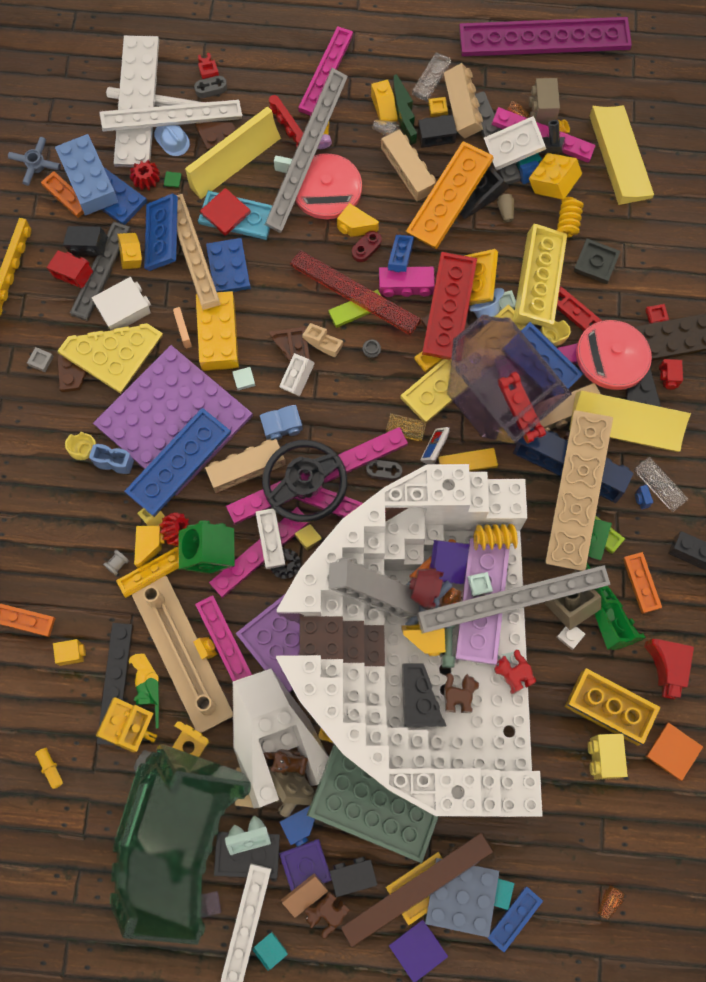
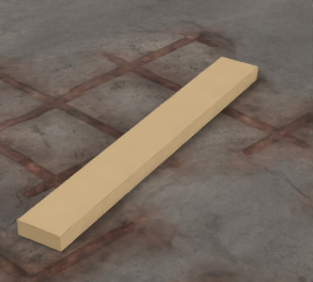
M183 194L176 195L178 196L177 235L202 309L205 310L221 305Z

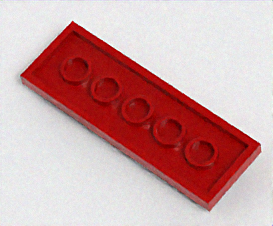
M441 252L422 355L459 361L477 258Z

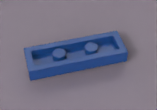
M396 235L388 263V270L395 272L407 271L414 236Z
M525 886L487 938L502 952H505L543 900Z

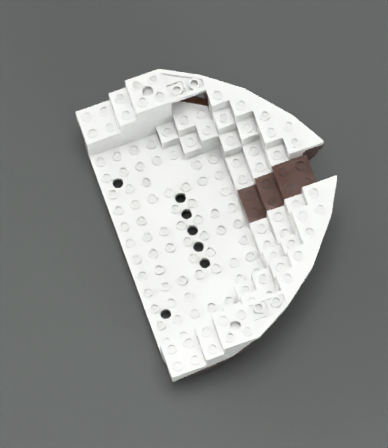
M469 464L425 465L384 487L339 522L300 568L277 608V614L280 617H285L287 620L300 624V656H276V659L300 703L341 753L392 793L434 816L541 817L540 771H532L528 687H525V682L521 681L523 689L511 695L510 686L506 683L504 676L495 673L494 668L496 665L455 659V667L450 668L451 674L454 677L452 686L462 689V680L468 674L479 682V689L473 693L472 713H461V705L457 704L455 705V713L446 712V702L444 695L440 693V687L445 685L447 677L442 675L439 670L442 665V656L444 655L441 653L438 656L425 654L403 635L401 625H405L411 617H398L328 589L330 563L339 562L341 558L351 559L355 564H362L365 566L364 568L376 570L378 574L387 575L389 579L399 580L401 584L406 585L411 580L409 576L432 556L434 540L449 541L453 539L458 543L469 544V540L473 539L476 526L481 525L483 528L486 524H489L490 527L493 524H497L498 527L501 524L506 526L513 524L515 526L518 545L514 549L513 543L510 544L505 590L523 586L520 530L527 519L525 479H488L487 472H469ZM451 583L453 586L439 600L440 605L461 602L464 584ZM524 607L502 613L498 649L500 659H502L501 654L519 650L520 654L527 661ZM459 624L455 625V628L452 629V656L456 654ZM514 653L510 657L512 662L511 668L519 664L516 659L513 660ZM403 663H424L432 685V691L440 706L439 710L447 725L446 727H404ZM505 726H511L514 729L513 737L509 738L504 735L503 729Z

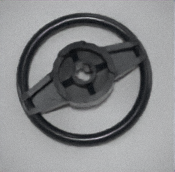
M313 440L293 441L280 447L269 458L262 477L264 495L270 506L281 516L296 522H314L330 515L344 499L348 483L345 466L337 453L325 444ZM297 448H313L326 454L315 459L298 457L292 460L287 466L285 478L271 491V471L282 455ZM338 469L340 477L339 490L335 499L328 507L320 512L308 515L292 513L282 507V505L295 497L305 499L316 495L324 485V478ZM302 474L310 476L307 481L301 480Z

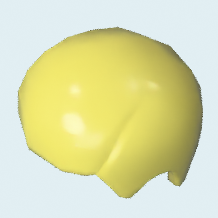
M554 320L552 328L542 326L540 332L554 346H559L565 343L571 330L566 321L556 322Z
M83 432L75 436L70 434L65 441V448L72 458L86 460L89 458L92 446L96 444V441L91 435L84 434Z

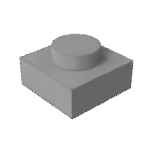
M35 347L27 364L35 369L46 372L54 356Z

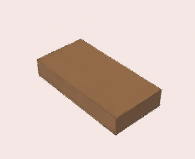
M314 873L282 898L281 901L294 917H297L326 894L328 889Z

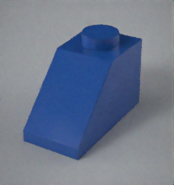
M310 806L280 821L290 845L296 844L298 847L308 841L306 837L310 836L315 821L314 818L306 816Z

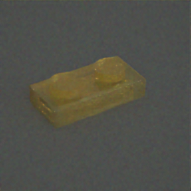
M390 413L386 433L400 427L405 438L422 442L427 422Z

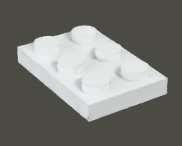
M534 116L484 138L489 153L494 157L493 164L496 171L546 150Z

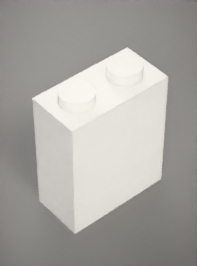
M131 277L92 297L95 306L110 331L126 327L151 313L149 309L151 304L148 298L141 295L142 289L139 283H134Z

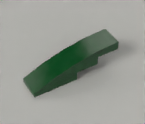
M396 74L393 76V95L397 116L403 133L409 139V144L413 145L417 140V132L414 129L415 116L412 113L413 100Z

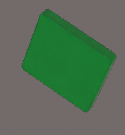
M166 171L164 186L179 188L182 174Z

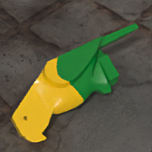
M135 654L129 659V664L132 663L133 667L137 670L135 686L138 695L134 697V702L139 706L155 704L156 729H158V675L145 654Z

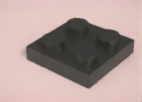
M586 239L573 272L608 284L621 251Z

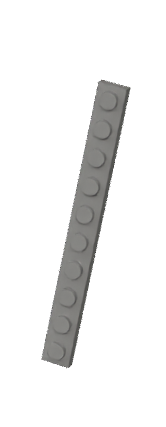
M334 68L328 74L264 224L279 233L284 228L348 77Z
M605 565L416 614L421 633L423 634L611 584Z

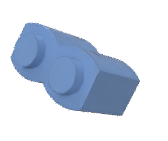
M296 405L260 415L267 440H280L284 435L294 436L303 430Z
M94 444L89 456L96 467L104 470L113 469L120 474H129L134 462L130 453L126 450L111 449L103 444Z

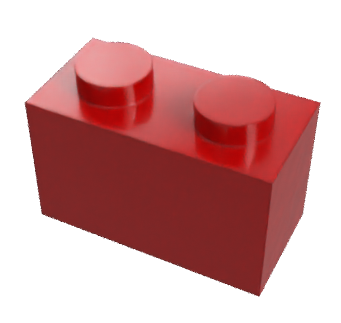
M59 250L46 267L54 278L81 289L94 272L86 259L82 257L77 258L69 252L64 253Z

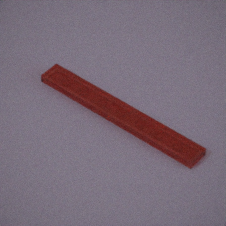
M302 250L290 262L291 267L409 335L414 332L421 322L419 317Z

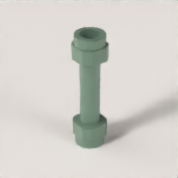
M455 625L449 629L445 628L444 656H442L443 668L455 667V656H452V629L455 628Z

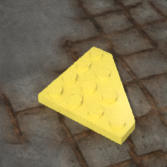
M146 323L140 324V326L116 328L105 332H91L81 336L73 335L67 337L58 349V354L121 394L159 342L163 333Z

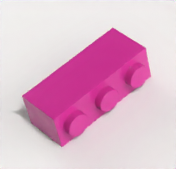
M379 267L380 295L385 297H392L394 295L409 297L411 295L429 296L434 293V267H407L406 272H395L388 270V267Z

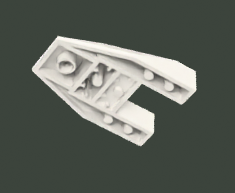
M268 669L233 681V748L253 808H260L279 800L263 754L264 752H277L280 749L290 750L297 747L300 756L308 758L305 772L310 786L318 785L329 756L309 718L273 670Z

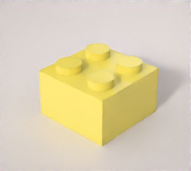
M603 734L590 738L588 753L592 754L590 774L594 775V780L628 777L623 734Z

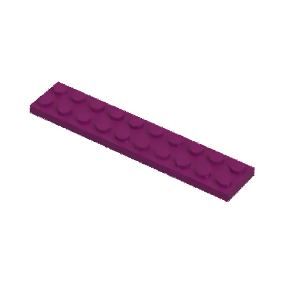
M628 17L460 23L459 25L462 56L630 50L632 46Z

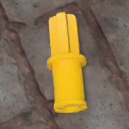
M47 748L37 751L35 755L42 767L41 772L45 773L51 788L56 789L60 787L63 781L57 771V763L53 762Z

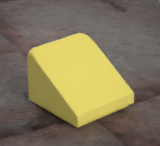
M144 508L138 512V515L147 526H159L162 523V518L165 517L161 510L155 517Z
M311 524L295 533V537L307 551L322 540Z

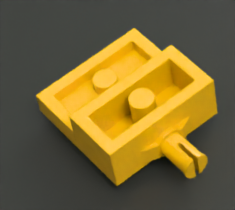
M114 697L96 736L131 752H137L143 738L153 743L156 740L154 738H157V734L147 731L153 713Z

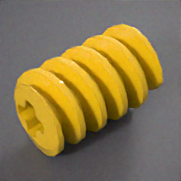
M565 197L562 200L557 231L566 233L567 238L580 232L581 214L584 207L581 201L573 197Z
M486 524L483 528L481 525L476 526L473 535L475 550L478 549V545H481L482 550H485L487 544H489L491 550H493L495 544H497L499 550H501L502 544H505L506 549L510 548L511 543H513L514 549L517 548L518 537L513 524H508V526L501 524L499 527L497 524H493L492 527Z

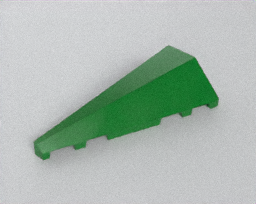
M587 563L586 570L591 569ZM608 586L594 589L601 596V610L595 613V617L607 650H619L646 638L643 633L639 634L633 626L635 621L632 618H627L622 609L623 605Z

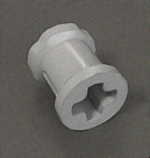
M115 550L114 556L107 563L103 564L115 576L118 574L117 571L125 563L129 562L118 550Z

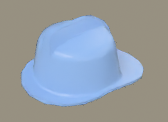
M179 125L159 126L154 132L156 141L167 154L180 156L188 151L190 146L189 138Z
M494 289L493 301L472 305L469 311H474L478 319H481L483 323H487L499 313V300L504 294V289Z

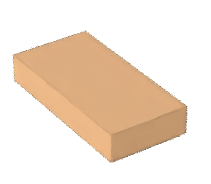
M180 307L174 308L173 312L184 347H192Z

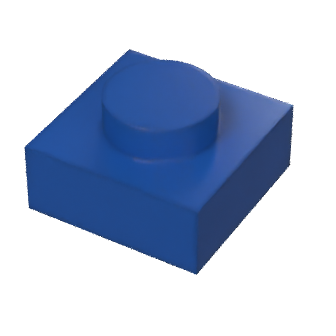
M536 160L519 166L520 181L523 184L530 182L529 177L539 165Z
M648 485L640 486L635 493V500L638 505L640 504L641 509L649 508L654 503Z

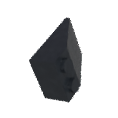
M491 164L460 212L464 219L495 201L510 187Z

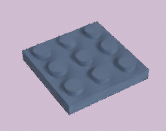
M436 858L435 864L442 859ZM473 866L431 894L425 924L489 937L499 871Z

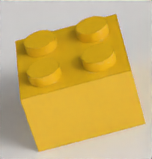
M547 153L529 177V181L535 194L564 200L582 175V171L577 158Z

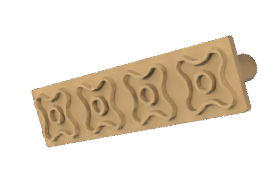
M577 410L573 412L545 562L548 565L579 571L586 570L613 417Z
M164 576L133 593L132 597L195 730L203 733L232 718L233 711L208 660L201 659L193 641L197 640V637L168 577Z

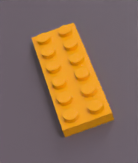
M463 141L409 225L406 233L437 249L492 163L493 155Z

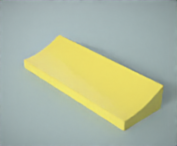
M624 105L616 107L592 106L589 117L618 205L653 198L654 193Z
M268 106L185 168L190 189L200 199L204 198L208 191H213L281 139L274 122L272 110Z
M533 224L527 233L513 323L528 324L531 322L534 325L552 328L554 325L567 240L566 233L538 224Z
M581 390L575 394L570 428L575 410L613 417L610 433L611 439L680 452L691 413Z

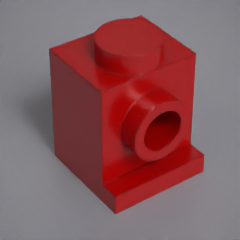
M663 359L659 365V370H661L660 380L663 381V387H666V389H676L683 382L682 360Z

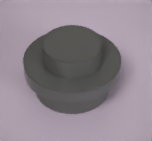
M368 340L363 344L365 356L374 358L380 354L381 346L376 340Z

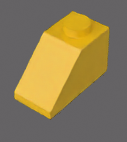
M384 80L371 84V98L381 125L398 121L394 95L389 81Z
M349 203L337 218V228L343 234H348L351 237L361 236L369 231L378 232L379 221Z
M136 233L117 234L122 269L140 268L142 257Z
M136 526L134 564L137 568L147 564L162 550V544H165L166 540H162L163 534L159 533L162 530L160 526Z
M419 624L401 625L403 635L425 654L438 656L440 653L445 652V628L422 634Z

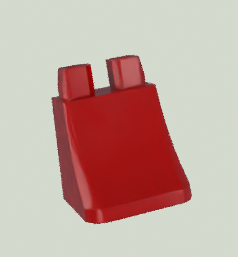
M660 639L646 641L644 647L650 653L656 665L658 685L663 686L662 697L668 699L681 698L682 689L688 687L694 647Z

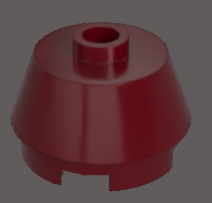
M436 568L418 569L415 577H411L409 589L412 590L410 599L424 608L430 607L434 609L436 603L433 600L439 597L443 580L439 579V577L441 578L444 572L437 571Z

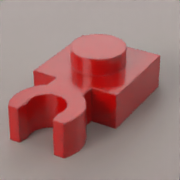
M207 53V58H201V55H198V68L201 78L206 79L219 76L215 60L211 61L210 53Z

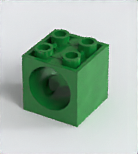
M203 520L199 521L196 525H188L185 529L179 531V569L212 574L235 566L234 528L226 527V524L223 523L210 524V521Z

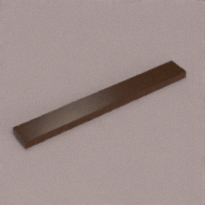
M480 833L341 927L351 947L356 946L494 853L483 833Z

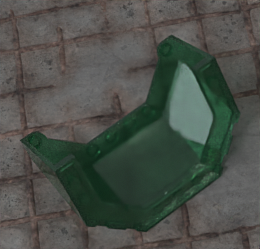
M163 744L157 747L156 753L152 752L146 758L145 764L141 763L138 766L113 847V852L117 853V863L112 864L111 882H115V893L110 894V905L123 938L198 945L200 937L205 932V924L201 919L202 875L206 871L208 855L212 852L214 836L217 835L219 830L220 817L223 816L225 809L237 799H244L250 793L251 782L244 773Z

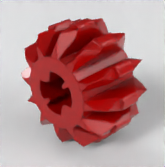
M140 160V164L134 163V168H130L131 181L136 188L139 187L142 191L144 188L150 190L151 186L156 188V183L160 182V171L156 164L150 163L149 160L145 163Z
M178 512L171 513L162 518V523L159 524L162 528L159 532L163 534L162 540H167L168 545L179 546V531L189 525V519H186L184 514H179Z

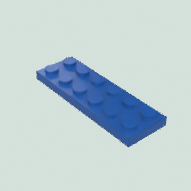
M201 408L124 492L155 517L231 434V430L205 409Z

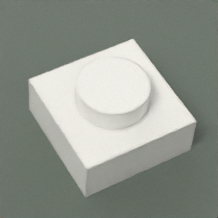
M565 626L556 638L573 650L585 633L578 627L569 630Z

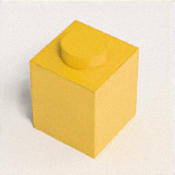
M78 639L53 643L55 663L57 665L63 666L84 662L83 656H86L85 645Z

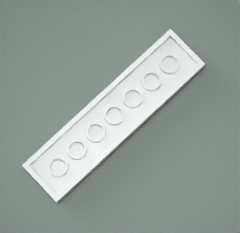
M124 35L118 110L155 106L159 52L158 36ZM153 127L116 130L115 167H134V163L140 164V160L143 163L147 160L150 161Z

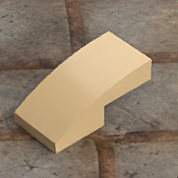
M312 323L309 324L302 335L312 346L332 357H336L343 346V340L327 335V329Z

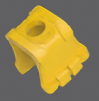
M177 722L175 727L182 731L172 748L162 744L160 750L179 765L193 769L208 745L209 740L191 726ZM190 741L193 742L195 748L192 753L188 754L184 752L183 746L186 742Z

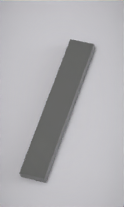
M113 221L107 234L108 239L104 255H97L91 267L94 272L80 290L70 311L71 316L85 321L89 320L95 307L92 297L102 292L120 254L117 234L130 233L131 229L129 226Z

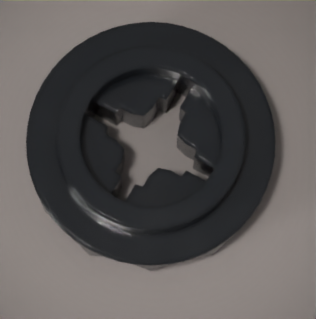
M282 548L286 560L290 561L287 564V571H285L283 566L271 568V571L278 578L288 579L298 573L301 562L298 554L291 548Z

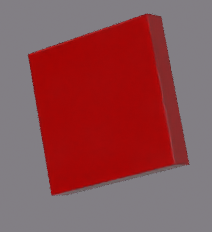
M226 188L200 210V214L225 236L251 213V210Z

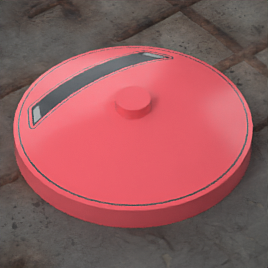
M335 154L315 155L295 202L303 212L314 218H338L349 203L356 206L360 200L362 193L360 173L353 163L342 156Z
M605 320L591 325L583 332L576 347V359L583 374L596 385L606 389L622 390L635 386L644 378L651 365V349L645 337L636 328L621 321Z

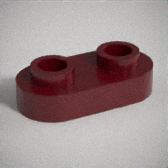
M376 231L367 232L353 246V259L357 262L367 261L381 246V235Z

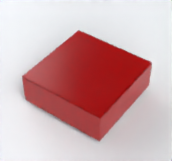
M665 304L646 307L645 310L649 324L669 320Z

